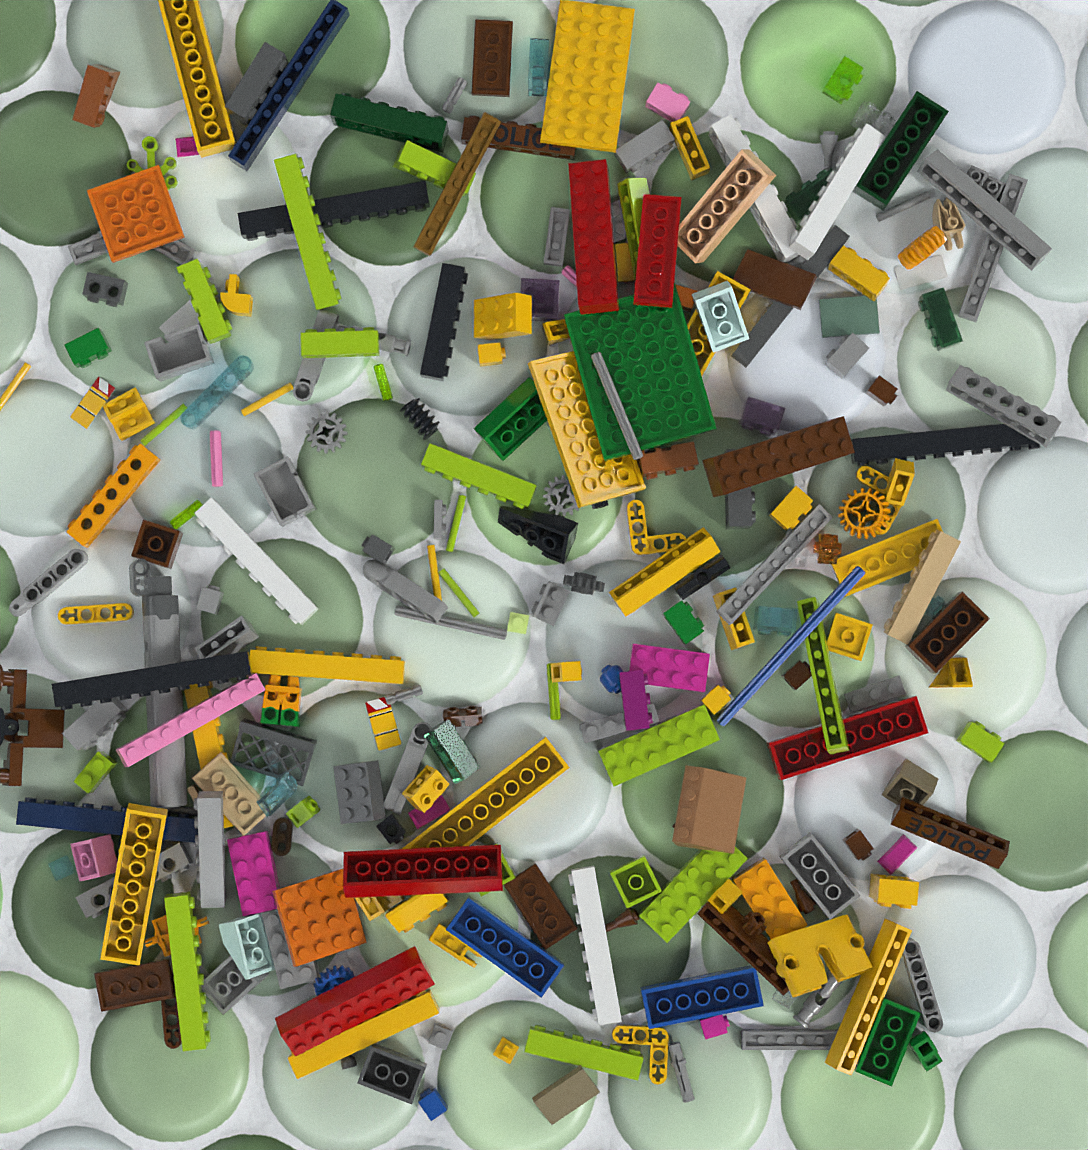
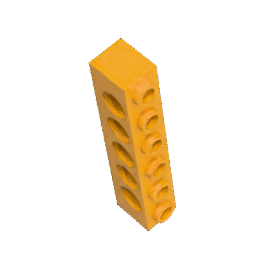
M141 443L138 446L135 445L130 450V456L126 461L122 460L117 466L118 470L114 475L111 474L104 483L106 485L102 490L98 489L94 493L92 502L89 505L86 504L81 509V515L77 520L73 519L69 523L67 533L82 546L88 548L161 461L160 458ZM140 460L141 467L138 470H134L133 463ZM128 475V483L122 485L121 477ZM116 490V497L110 500L108 497L109 492ZM103 504V513L97 514V506ZM87 519L92 521V526L89 529L84 528V522Z

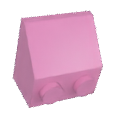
M110 834L70 844L79 882L116 873L118 859L115 855L114 842Z

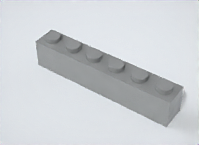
M199 791L198 797L194 798V810L198 811V817H195L194 821L195 828H198V835L195 836V846L199 847V853H196V865L200 867V871H197L196 876L197 883H200V889L197 890V901H201V908H224L226 903L223 791Z

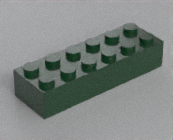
M916 91L865 169L853 192L884 211L949 111Z
M345 92L335 94L330 113L334 126L403 143L408 140L423 148L444 152L449 133L448 122L444 117L434 115V117L426 116V113L421 111L410 112L407 108L397 106V108L390 107L385 102L374 103L365 97L353 98L351 94Z

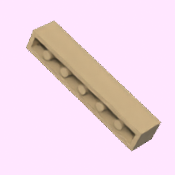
M936 530L935 533L932 532L929 536V544L926 550L924 549L919 556L920 562L917 567L913 568L910 574L912 578L903 587L902 597L900 601L895 603L891 619L888 618L884 624V633L907 645L961 541L939 530Z

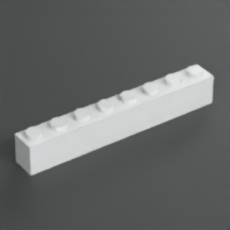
M866 124L862 129L858 128L853 135L855 140L853 143L849 142L844 150L845 156H841L835 164L837 167L836 171H832L827 177V186L823 185L817 194L819 199L817 201L814 200L808 209L811 211L810 214L803 217L799 223L802 227L799 231L796 230L790 238L792 243L789 248L806 260H809L817 251L885 138V135L869 124Z
M210 498L195 512L198 517L196 521L203 528L207 526L211 530L209 534L214 540H220L224 544L222 548L229 555L233 553L238 558L235 560L242 569L246 567L251 572L248 575L256 583L258 581L261 582L264 586L262 590L269 597L273 595L277 599L275 601L277 606L281 610L286 609L290 613L288 617L295 624L299 622L303 625L319 609L213 498Z
M593 865L571 869L572 874H569L568 877L570 886L575 888V893L572 894L573 905H578L579 911L575 913L577 925L581 924L582 932H578L580 944L584 943L586 950L582 951L584 963L588 962L589 970H586L585 973L587 982L592 984V989L589 990L590 1001H595L596 1009H592L594 1021L598 1020L599 1025L621 1022L595 868Z

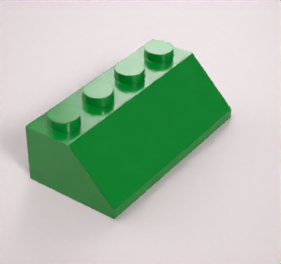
M528 377L473 428L502 461L547 421L534 381Z

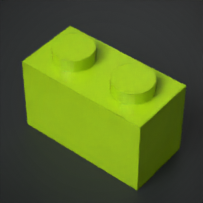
M978 721L974 723L968 722L956 741L985 761L992 763L1005 743L1000 741L1001 737L996 733L985 731V726Z
M98 751L73 782L86 793H93L117 762L104 751Z

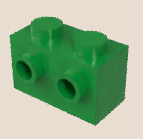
M96 328L64 344L73 364L77 368L88 367L92 364L91 361L97 358L98 360L104 359L112 351L100 328Z
M681 600L662 615L683 644L686 645L704 632V624L699 617L695 618L692 615L693 609L687 601L684 603Z

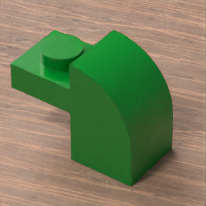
M925 1031L911 1038L909 1046L926 1072L943 1062L937 1048Z

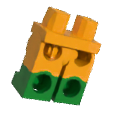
M270 675L268 685H265L260 723L299 727L302 688H299V677L288 676L286 687L280 686V675Z

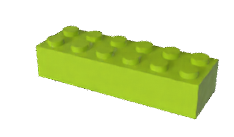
M702 704L598 750V753L612 785L617 786L717 742L720 738L705 704Z
M736 847L734 854L699 849L661 889L662 892L656 894L638 915L668 943L748 858Z

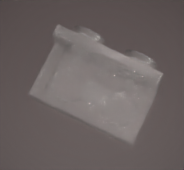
M868 101L861 104L850 125L856 129H862L866 124H869L885 135L886 138L896 120L893 119L894 116L887 111L881 112L874 103Z

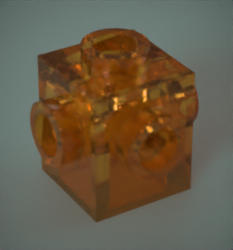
M818 534V541H814L813 552L817 553V563L837 564L838 554H841L842 543H838V535Z

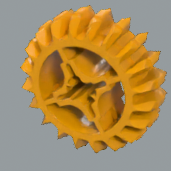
M938 226L931 227L898 254L900 263L907 270L917 266L946 242L947 238L944 232Z
M864 488L860 489L861 493H858L855 489L853 490L854 496L848 493L847 497L849 500H842L845 506H839V510L842 511V513L838 514V517L842 519L840 524L846 525L844 530L845 532L850 530V536L856 534L857 538L860 539L862 534H864V538L868 539V534L871 533L874 538L876 537L875 531L881 534L883 531L880 527L886 528L888 526L884 521H890V517L886 515L891 513V510L886 508L889 506V503L884 501V495L879 496V491L877 490L872 494L871 488L867 490V493H865ZM863 500V502H862V504H861L860 506H858V507H854V506H853V505L856 504L857 502ZM871 501L879 505L880 513L871 510ZM867 510L868 515L865 514V517H862L861 512ZM849 514L858 517V526L850 522ZM876 520L874 524L866 527L867 522Z

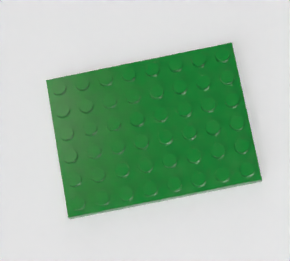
M675 282L672 308L633 305V294L618 299L619 311L581 315L580 310L564 314L604 461L630 455L631 452L591 358V355L600 352L641 451L717 430Z

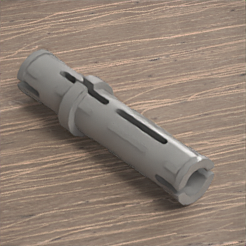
M680 1042L671 1043L668 1045L672 1058L671 1065L675 1069L682 1101L684 1103L693 1101L695 1097L692 1092L685 1065L687 1062L683 1058Z

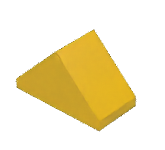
M565 319L543 323V331L549 346L570 339Z

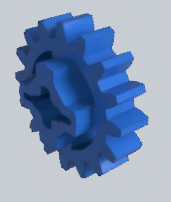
M335 965L331 970L326 968L327 972H320L321 977L315 978L316 983L313 984L315 993L319 996L355 977L353 971L349 967L345 969L343 965L340 968H337Z

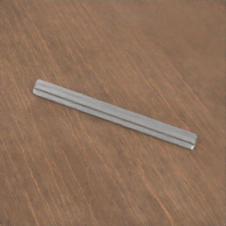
M600 352L591 355V358L634 460L643 457L642 451Z
M397 606L395 609L396 616L435 624L411 608ZM443 615L438 623L435 624L505 640L507 636V630Z

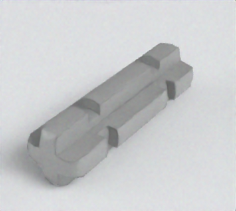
M457 78L455 86L452 87L446 98L447 102L445 101L442 106L444 112L450 114L454 108L453 105H456L462 94V89L467 85V81L463 78Z
M416 685L411 689L407 688L397 691L395 694H388L385 696L387 704L391 705L396 701L400 702L413 698L414 695H422L423 691L420 685Z

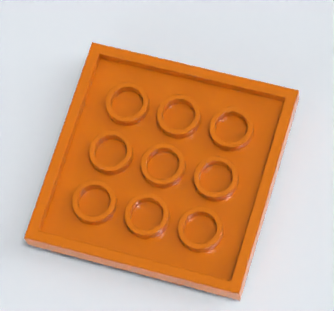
M159 165L87 190L113 263L185 238Z
M343 868L272 891L294 967L367 943L354 898H345Z

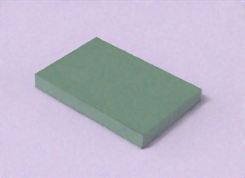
M867 296L819 300L822 338L850 336L852 333L855 335L880 333L877 299L872 301Z

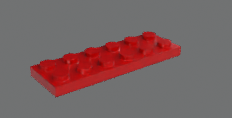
M643 194L633 305L672 308L682 197Z

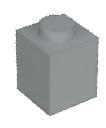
M208 585V588L202 587L196 609L218 615L224 594L219 591L220 587Z

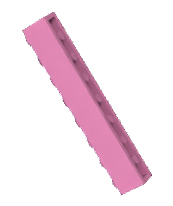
M257 673L248 675V679L240 680L117 748L116 752L124 766L129 767L265 691V688Z

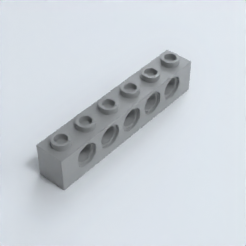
M960 365L948 382L946 391L1046 448L1061 425V422L1055 416L1046 414L1039 407L1025 402L1020 396L1009 393L1004 387L995 385L988 378L979 376L968 367ZM1000 403H1005L1008 406H1002ZM1034 422H1038V423H1040L1042 426H1038V425H1036Z
M183 842L160 853L155 882L161 879L163 883L172 878L171 874L178 870L180 874L189 869L188 865L193 863ZM167 858H171L174 861L172 869L168 868L165 864ZM115 877L76 897L86 918L92 916L94 919L103 914V909L110 907ZM99 894L105 897V903L103 905L97 902V896Z

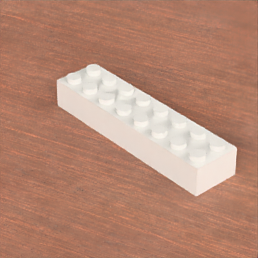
M732 114L712 124L708 134L726 167L741 149L751 150L748 137L742 134L740 131L741 125L737 118H733ZM769 184L749 209L778 261L788 263L801 256L789 248L792 243L790 238L796 231L797 225L792 217L789 218L786 212L788 210L783 201L780 202L778 199V191L774 184Z

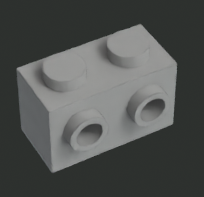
M854 333L849 337L845 335L840 340L839 344L841 346L837 351L832 349L826 356L828 360L825 365L841 379L869 349Z

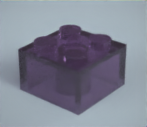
M521 278L520 293L532 296V321L550 322L558 319L560 280Z
M748 397L744 403L738 424H741L742 428L753 431V428L761 430L760 433L766 436L775 435L779 430L785 408Z

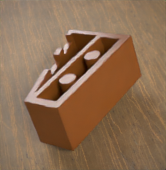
M100 64L87 65L72 120L93 128L100 127L103 124L105 111L120 71Z
M694 441L662 449L661 447L655 448L653 451L648 452L642 451L643 457L638 459L641 475L643 478L646 477L647 480L658 478V474L665 473V476L677 474L676 470L692 471L699 464Z

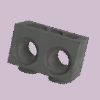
M87 272L82 294L87 298V301L93 303L104 301L108 306H123L128 283L122 279ZM100 285L99 291L92 293V287ZM113 289H118V294L115 297H111L110 292Z
M373 534L371 537L367 536L362 544L364 548L362 551L384 565L395 549Z

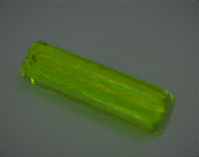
M377 364L373 368L383 401L391 400L393 396L384 365Z
M194 501L170 520L171 526L174 529H178L195 516V512L203 506L201 501Z

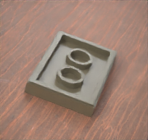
M580 1065L532 1097V1099L551 1125H553L599 1094L600 1091Z

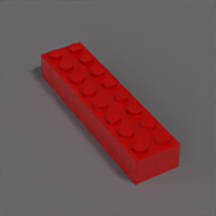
M607 160L568 163L578 307L580 313L583 315L619 311Z
M911 696L843 718L849 751L829 754L826 748L822 725L768 742L767 746L778 780H784L929 732L917 696Z
M501 845L344 852L345 898L503 891Z
M414 946L276 1017L275 1021L280 1036L296 1057L435 985L426 963Z

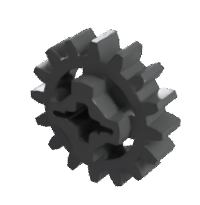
M574 572V576L564 575L563 585L571 586L572 592L593 595L594 591L603 592L605 583L596 581L597 576Z

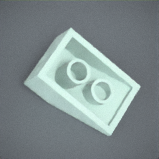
M728 280L691 294L713 353L749 339L733 288Z
M262 912L242 916L219 924L223 944L245 980L275 970Z

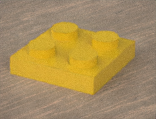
M835 613L826 640L828 650L862 661L873 624Z

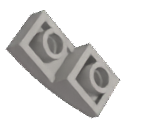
M971 165L967 172V175L993 198L999 199L1006 183L989 176L988 172Z

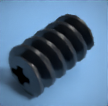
M420 398L413 399L402 407L400 412L405 411L403 414L405 418L410 416L408 422L414 423V429L420 428L418 434H425L423 440H427L437 432L440 422L433 423L432 421L435 416L428 417L430 410L423 411L425 404L418 405Z

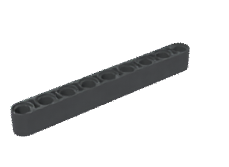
M834 225L821 242L815 254L809 260H806L800 269L814 273L818 278L849 239L850 235L837 225ZM774 301L749 332V339L741 342L731 357L746 368L793 310V307Z

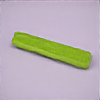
M548 663L547 678L551 720H559L561 718L558 682L552 683L551 664Z

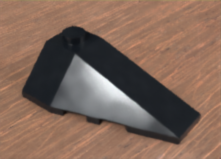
M501 506L499 509L498 523L514 535L522 536L531 547L534 545L543 551L541 554L546 558L565 564L576 538L577 522L558 515L506 506Z

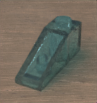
M530 38L528 96H547L549 39Z
M285 772L268 783L256 801L267 818L295 793L298 788L296 779L289 775L288 772Z

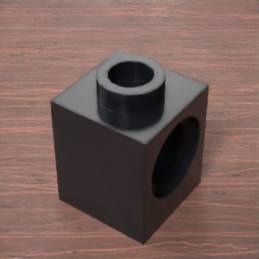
M393 813L376 826L389 844L393 842L398 844L405 838L403 834L407 832ZM388 826H396L398 829L397 835H389L387 832Z

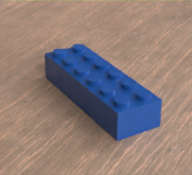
M468 896L446 928L452 935L541 998L564 966L562 961L471 896Z
M752 965L640 987L649 1029L764 1006L757 970Z

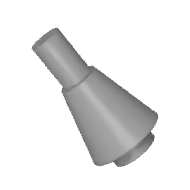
M824 131L823 135H819L824 154V167H832V155L838 135H835L833 131Z

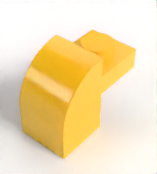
M229 274V279H226L225 290L228 293L220 292L223 305L234 315L252 317L253 297L249 294H238L240 278L237 274Z

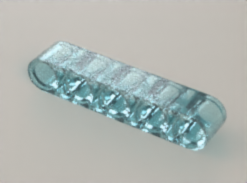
M244 355L237 357L182 413V424L188 429L198 428L253 372L254 363L251 359ZM243 361H248V368L241 370L240 364ZM229 375H235L236 378L233 383H227L226 380ZM216 388L222 389V394L219 397L213 396V391ZM202 402H208V408L204 411H201L200 404ZM194 415V423L187 424V417Z

